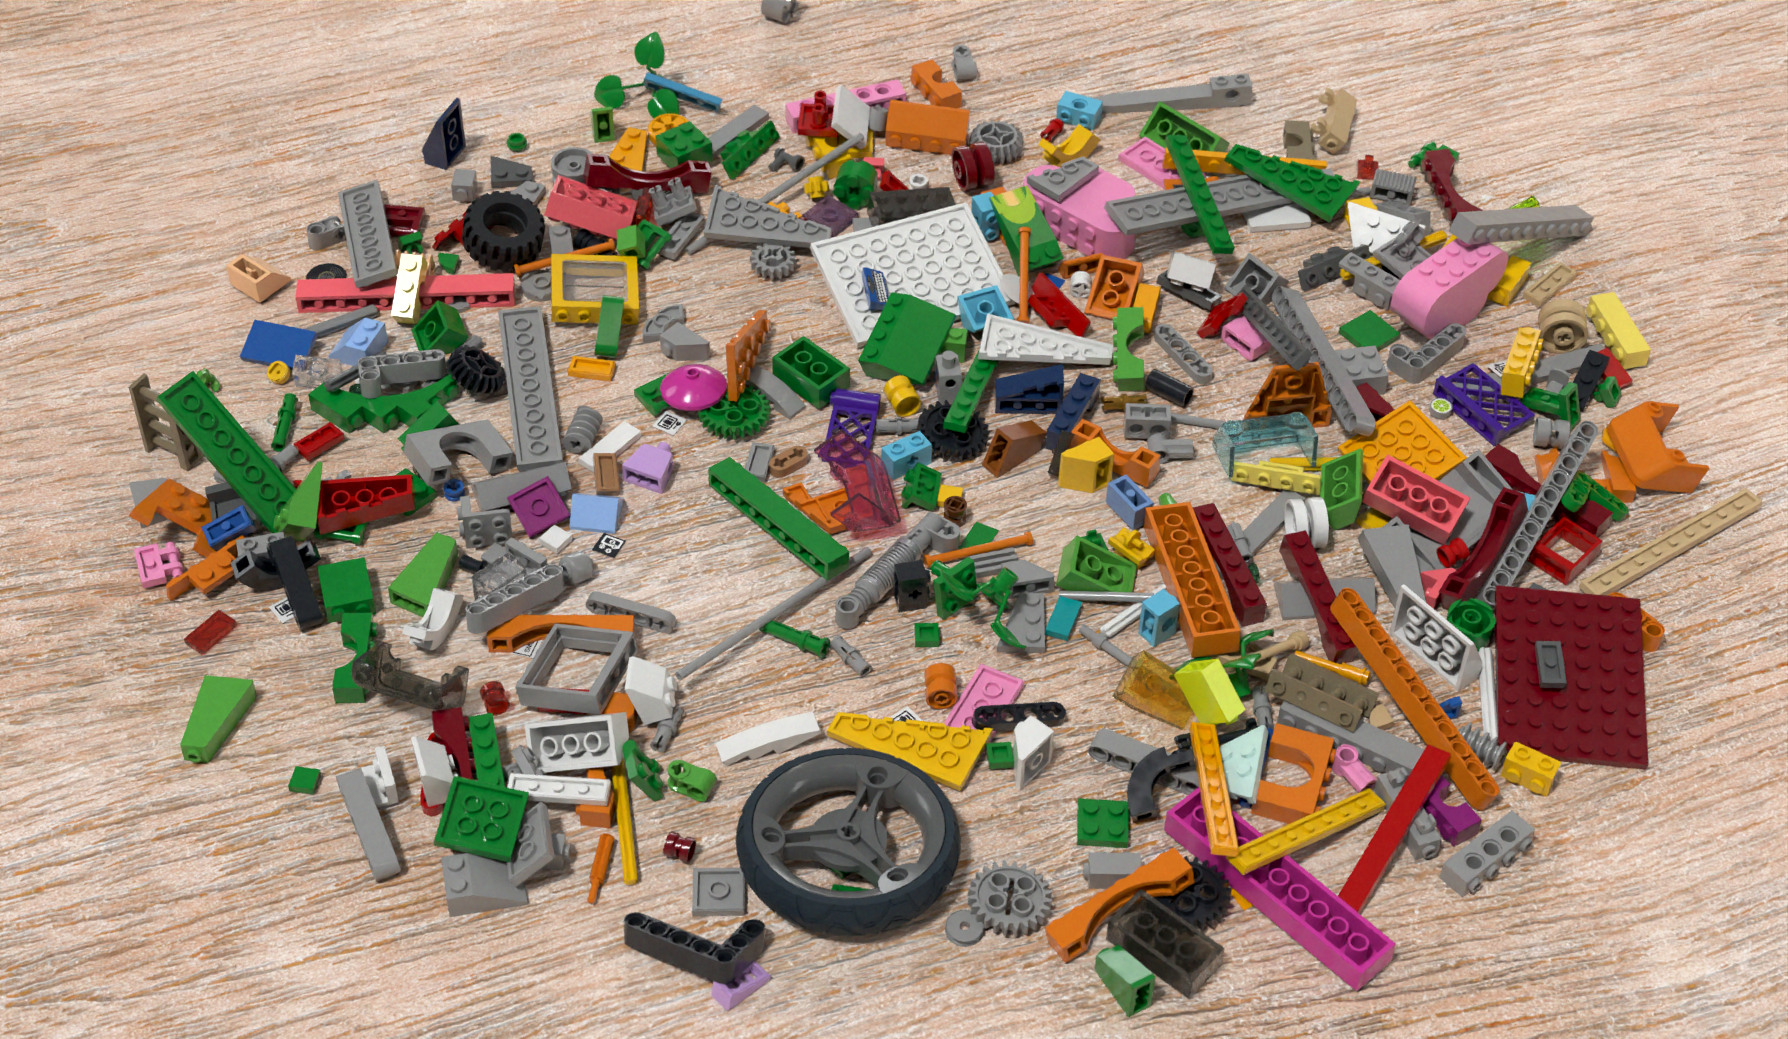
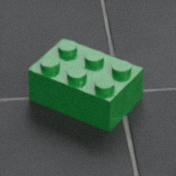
M802 336L772 357V374L818 409L830 402L831 393L836 392L837 388L846 390L850 388V368L805 336Z

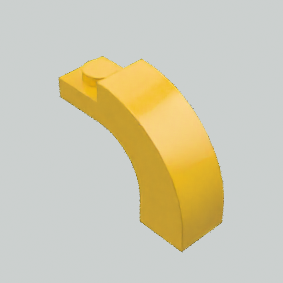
M1078 124L1063 143L1052 145L1042 138L1038 145L1044 149L1042 158L1053 166L1061 168L1063 163L1080 157L1087 158L1101 139Z

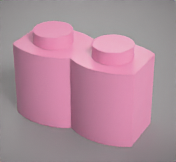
M1241 315L1223 326L1222 340L1231 348L1237 349L1244 358L1253 361L1270 350L1271 343L1247 317Z

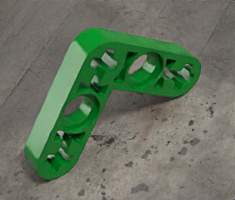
M1580 470L1576 471L1561 498L1562 504L1572 512H1577L1585 504L1586 499L1612 511V518L1616 521H1621L1629 513L1628 507L1621 500Z

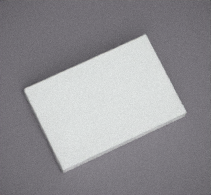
M841 84L836 88L831 127L848 140L858 133H862L864 140L855 146L863 149L867 141L870 107Z
M1295 202L1243 212L1250 232L1309 228L1311 226L1307 209L1304 207L1299 208Z

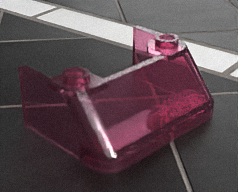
M842 429L814 449V453L829 462V472L833 479L839 480L845 486L848 500L830 512L833 518L841 522L849 531L854 532L891 528L901 522L887 468L877 454Z

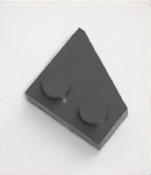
M491 156V188L519 187L526 181L533 182L532 166Z

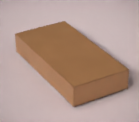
M593 453L596 495H619L620 485L616 453Z

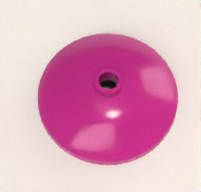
M703 364L684 365L671 371L662 380L660 386L661 396L668 405L676 409L686 411L702 410L722 400L727 392V381L720 371L711 366Z

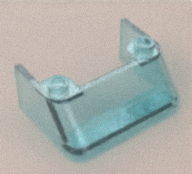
M1300 412L1237 421L1228 420L1221 424L1213 435L1212 447L1229 478L1233 477L1235 450L1298 443L1311 467H1316L1318 435L1309 419Z

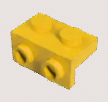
M1514 742L1505 758L1500 776L1534 793L1547 797L1561 762L1518 742Z

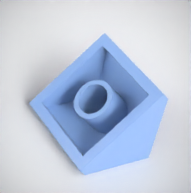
M585 493L572 494L570 530L615 534L624 497Z

